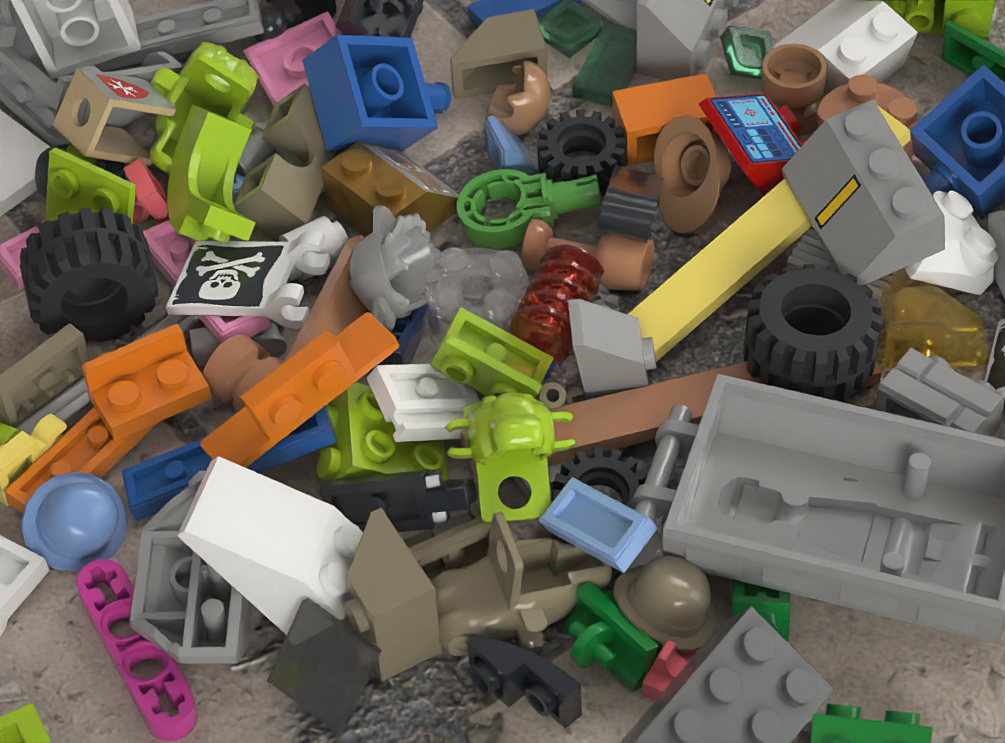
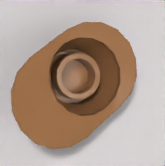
M685 115L675 117L663 127L657 137L654 150L656 175L664 177L659 195L662 218L671 230L681 234L694 232L707 222L714 212L721 190L729 180L732 168L731 156L727 146L717 136L712 135L710 129L700 119Z

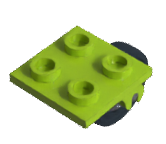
M71 143L56 145L43 151L39 155L35 166V184L38 192L46 198L45 221L54 222L58 220L57 215L67 211L71 215L79 213V209L91 208L92 212H99L103 208L113 210L114 216L124 214L130 217L133 224L136 185L125 180L124 163L85 157Z

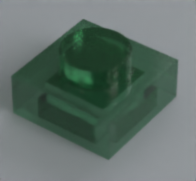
M572 0L563 1L538 19L544 41L568 58L602 35V20Z
M729 25L720 35V40L730 76L762 80L764 57L773 47L770 32Z

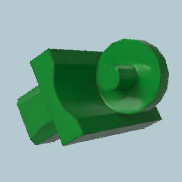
M590 581L578 586L576 591L577 605L564 627L575 640L570 652L571 659L581 668L590 667L599 662L606 670L611 671L630 691L633 692L641 688L644 679L663 646L656 643L627 619L613 596L614 589L602 593Z

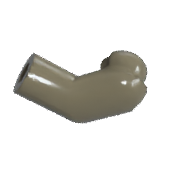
M555 379L543 381L541 383L542 388L538 394L539 400L548 409H555L586 400L582 387L573 386L565 390L562 384Z

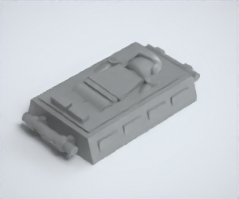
M717 374L700 425L690 423L692 412L684 405L673 406L668 419L659 425L655 436V442L658 446L645 483L637 487L631 507L633 510L650 518L653 523L655 519L660 518L662 515L667 516L663 528V556L683 557L685 560L697 565L702 572L999 644L1005 621V440L722 374ZM689 450L690 454L677 490L667 488L678 454Z

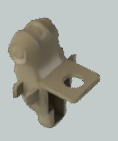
M503 512L493 513L491 532H489V547L486 551V556L466 568L444 571L431 581L436 592L440 631L439 642L453 656H468L467 642L475 635L503 642L518 636L523 648L528 649L544 645L541 630L565 617L578 602L576 596L578 586L590 581L598 589L606 587L612 577V568L607 563L572 544H560L549 538L515 541Z

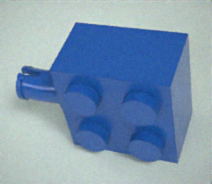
M336 35L302 60L327 151H345L356 142L361 141L399 149L403 152L436 130L438 126L434 113L441 114L443 111H447L451 104V92L445 83H425L412 38Z
M983 64L910 129L914 155L930 169V172L922 178L930 193L933 195L936 191L946 193L955 191L969 201L973 211L982 219L988 216L1005 200V83Z

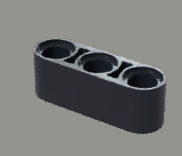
M615 165L606 191L597 231L647 243L664 177Z

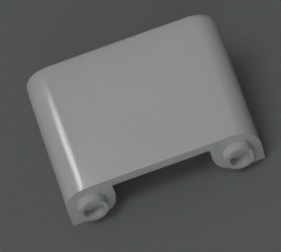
M0 0V101L52 147L70 143L53 126V122L75 72L50 79L11 0ZM162 51L148 54L142 63V67L137 68L135 65H129L105 72L141 78L150 83L159 68L166 67L179 74L184 66L170 54ZM95 66L81 67L84 69L100 71ZM84 99L78 108V121L87 123L90 116V104L87 99ZM113 107L105 126L123 128L147 112Z

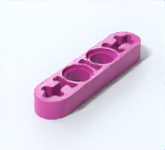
M99 559L85 565L78 573L76 580L82 606L148 730L161 740L174 741L185 737L196 726L198 715L192 692L174 659L138 632L126 637H117L110 633V629L116 622L126 618L130 619L134 586L125 570L119 563L108 559ZM105 582L108 587H111L115 601L107 605L101 590L97 587L95 588L97 584ZM144 660H156L163 665L160 672L151 678H138L132 674L134 667ZM165 691L173 709L179 711V714L175 717L169 718L168 714L161 710L158 696Z

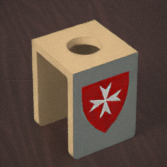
M77 67L53 122V126L85 157L124 163H133L140 158L146 166H151L150 153L124 129L105 126L113 107L166 116H174L176 107L144 79ZM84 99H87L90 104V116L87 123L78 121V108Z

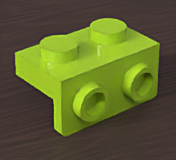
M460 307L430 365L442 371L444 376L452 382L462 385L466 384L486 396L498 397L508 393L531 394L536 399L542 388L541 383L554 357Z

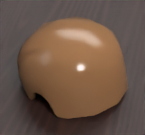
M524 61L522 66L512 67V72L518 77L517 82L497 86L485 121H487V117L494 115L515 135L529 133L540 124L546 115L551 98V86L544 70L538 64Z

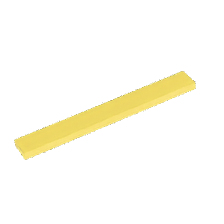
M878 106L903 147L911 140L910 129ZM785 179L627 314L638 318L642 338H653L656 362L812 227Z

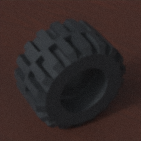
M91 208L79 209V213L71 215L67 211L57 215L58 220L54 222L47 220L39 225V233H31L26 239L27 247L21 249L20 270L30 316L34 323H39L40 330L45 334H56L70 323L84 334L86 344L89 340H98V343L108 341L110 336L116 334L122 336L128 333L129 327L132 325L139 326L146 319L144 313L152 312L155 307L154 298L158 296L159 288L147 239L144 237L141 227L138 224H132L130 217L124 214L114 216L113 210L103 208L99 212H92Z
M803 264V269L797 270L793 266L782 268L780 276L771 273L765 277L763 286L757 285L752 292V299L748 305L743 357L744 361L748 362L747 370L750 376L759 377V383L830 400L839 398L845 401L853 397L854 389L861 391L867 385L868 377L873 375L876 364L883 317L880 316L882 308L879 300L872 299L873 291L866 284L858 285V278L850 273L845 275L837 273L838 268L826 266L825 269L815 268V264Z

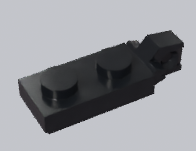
M429 470L329 479L319 486L322 501L336 507L362 533L365 530L371 512L379 508L383 509L397 532L433 529L437 523L448 522L451 519L449 511L469 510L471 508L470 505L477 500L474 478L443 481L442 471L429 472Z

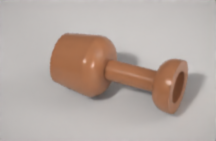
M533 219L529 223L524 237L522 265L524 269L538 270L543 268L550 258L593 266V276L598 285L602 284L609 290L643 291L648 284L652 271L654 243L650 239H648L647 243L609 233H603L596 246L554 238L553 231L546 222Z

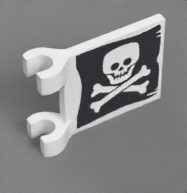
M317 230L306 231L291 242L228 241V243H224L221 241H195L166 305L168 315L265 316L287 328H302L309 315L308 307L294 306H299L304 294L303 285L287 283L293 266L311 275L326 273L330 263L329 254L313 253L321 251L325 241L324 232Z

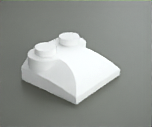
M936 191L932 196L945 215V250L911 264L904 269L911 279L981 295L993 282L994 264L998 261V255L995 251L996 242L989 233L979 226L971 214L973 207L965 197L955 191H949L948 193Z

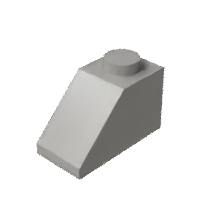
M581 299L568 300L573 349L586 399L602 397L649 385L647 370L657 368L652 337L642 338L638 318Z

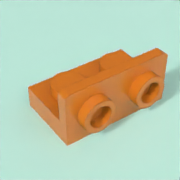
M178 324L152 332L142 339L114 351L101 354L97 358L84 363L81 367L89 399L114 441L212 399L209 385L188 353L183 331Z

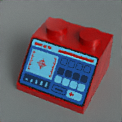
M766 93L705 98L698 103L743 172L763 197L785 179L782 175V168L810 138L808 136L803 141H800L796 133L803 129V126L787 104L778 109Z

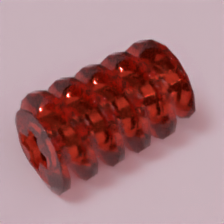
M568 244L555 245L546 250L540 265L533 275V280L527 287L525 296L518 306V311L510 322L511 334L554 357L552 363L565 361L571 352L570 345H573L568 300L581 299L592 303V299L596 297L600 290L598 279L604 273L600 262L591 253Z

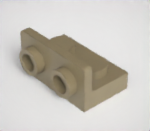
M69 323L53 336L44 339L36 349L16 364L4 369L0 373L1 423L17 428L26 419L84 378L81 367L84 363L90 361L82 332Z

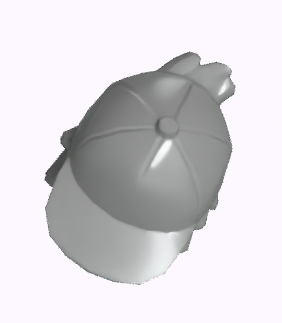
M376 206L373 209V232L354 246L350 259L351 280L349 284L360 302L388 330H392L395 326L396 318L407 317L411 314L412 310L420 308L430 301L429 295L425 294L435 283L433 276L440 271V268L436 263L437 256L434 252V243L429 242L431 238L430 232L425 230L426 222L420 219L419 214L414 213V215L409 214L404 217L399 215L395 219L387 207Z

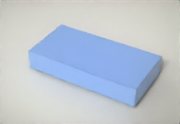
M573 477L539 519V522L547 531L623 573L658 529L647 516Z

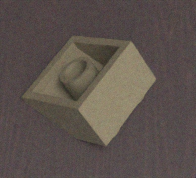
M379 508L370 514L346 576L350 600L344 603V609L354 629V633L348 637L356 658L362 666L370 663L383 682L442 653L441 643L439 642L440 631L435 588L383 509Z

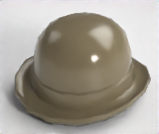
M664 555L653 558L646 565L627 569L614 582L613 596L621 612L636 628L662 646L669 640L676 643V650L684 652L699 650L717 629L718 615L711 598V587L708 579L697 565L685 560L683 557Z

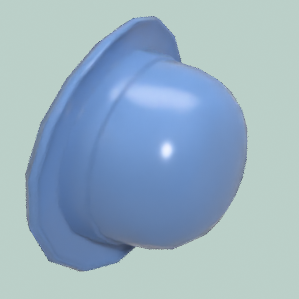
M71 472L54 476L36 489L25 505L21 527L25 545L30 551L45 558L48 566L56 570L79 572L92 561L109 559L115 555L125 539L128 520L124 503L110 484L92 474Z

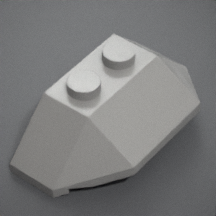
M199 471L188 482L189 486L172 498L142 528L130 624L132 629L178 663H238L249 647L253 604L177 536L206 471Z

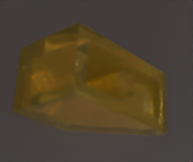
M936 286L882 287L880 304L882 309L880 316L883 317L880 335V349L883 368H896L897 363L910 348L926 356H939L950 366L988 365L989 354L982 317Z

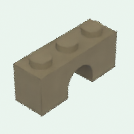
M305 83L275 104L262 135V139L273 146L281 157L275 153L249 171L234 203V208L238 213L256 222L255 227L275 242H279L281 235L315 220L317 210L314 207L318 196L324 191L321 167L335 158L340 152L327 151L310 87Z

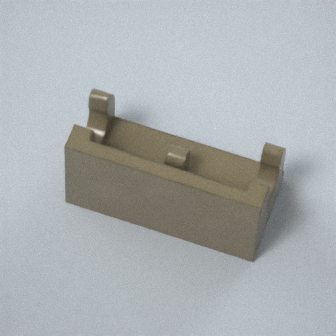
M478 492L477 500L472 503L473 506H471L467 513L437 525L433 529H428L403 540L430 582L444 571L466 568L486 556L492 523H485L481 520Z

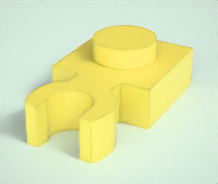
M52 413L46 415L38 422L31 435L22 430L7 444L0 446V502L6 507L9 504L4 491L63 436L61 433L67 428L66 423Z

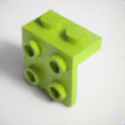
M355 382L327 404L337 442L320 449L317 475L322 479V483L329 479L429 470V472L442 471L443 481L448 480L444 440L395 442L393 434L396 431L393 422H386L370 386Z

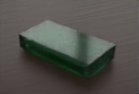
M607 22L604 23L572 85L573 98L612 107V91L628 88L637 71L636 29Z

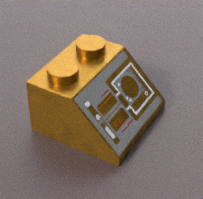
M358 141L321 167L327 209L364 237L373 232V209L376 206L387 207L395 219L399 215L404 217L417 213L420 219L426 222L425 230L428 232L433 231L457 213L459 194L399 149Z

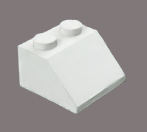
M835 0L775 44L772 49L780 45L793 43L807 45L816 49L824 57L827 65L823 92L825 97L832 90L848 84L849 80L857 75H869L875 78L877 83L883 82L904 65L918 32L883 1Z

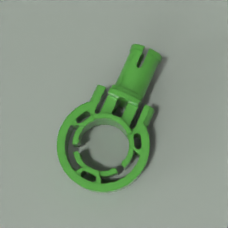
M513 169L493 170L475 177L462 189L457 199V212L464 234L474 244L489 249L509 248L524 242L526 230L533 219L542 220L550 227H554V219H558V214L602 207L597 175L552 183L551 179H547L546 173L528 176L524 172ZM487 196L490 197L491 201L509 198L518 202L513 213L504 219H492L490 222L491 226H488L485 216L480 215L482 209L487 206L485 199Z

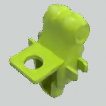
M203 41L190 56L179 74L166 67H161L157 70L150 84L176 107L174 116L156 114L155 129L158 136L150 150V160L155 166L170 175L176 145L192 104L252 129L251 127L255 123L241 113L254 92L259 75L245 60L234 57L223 46Z
M508 393L498 397H483L480 402L464 407V419L453 420L445 426L448 432L465 429V440L469 444V448L451 447L447 455L455 459L473 458L476 461L480 516L483 522L492 523L493 513L503 512L506 521L532 520L542 517L551 505L547 457H551L553 451H565L576 444V441L572 438L555 441L554 422L570 423L574 418L573 414L565 411L551 412L541 401L534 399L531 394ZM519 477L527 482L530 487L531 496L525 506L513 509L505 506L500 501L498 488L504 479Z

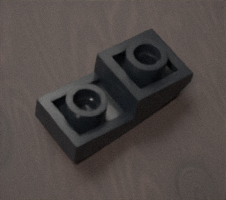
M475 635L467 642L469 657L468 674L474 685L487 696L494 694L508 707H511L525 695L527 701L537 713L544 717L550 715L565 729L582 715L581 683L550 661L531 651L493 638Z

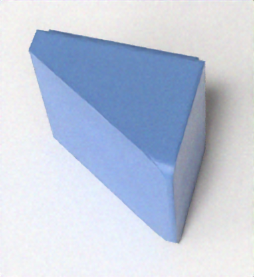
M494 115L487 117V121H485L487 153L496 170L513 169L524 172L528 176L537 175L538 170L523 142Z

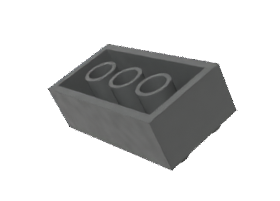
M750 606L719 626L620 743H791L834 691V688Z

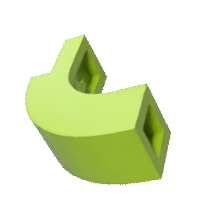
M194 104L191 105L180 133L170 169L167 191L170 222L179 234L198 241H221L228 243L231 235L249 241L256 222L235 210L232 200V189L236 169L252 129Z

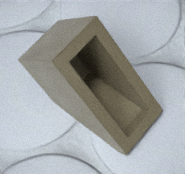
M534 9L487 17L453 54L450 62L454 99L491 93L500 84H514L517 82L518 77L512 72V67L522 66L524 61L538 64L544 70L548 79L547 47Z

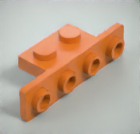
M369 312L364 313L335 337L328 330H325L240 396L245 407L201 440L200 446L211 460L219 456L247 468L399 348L396 337Z

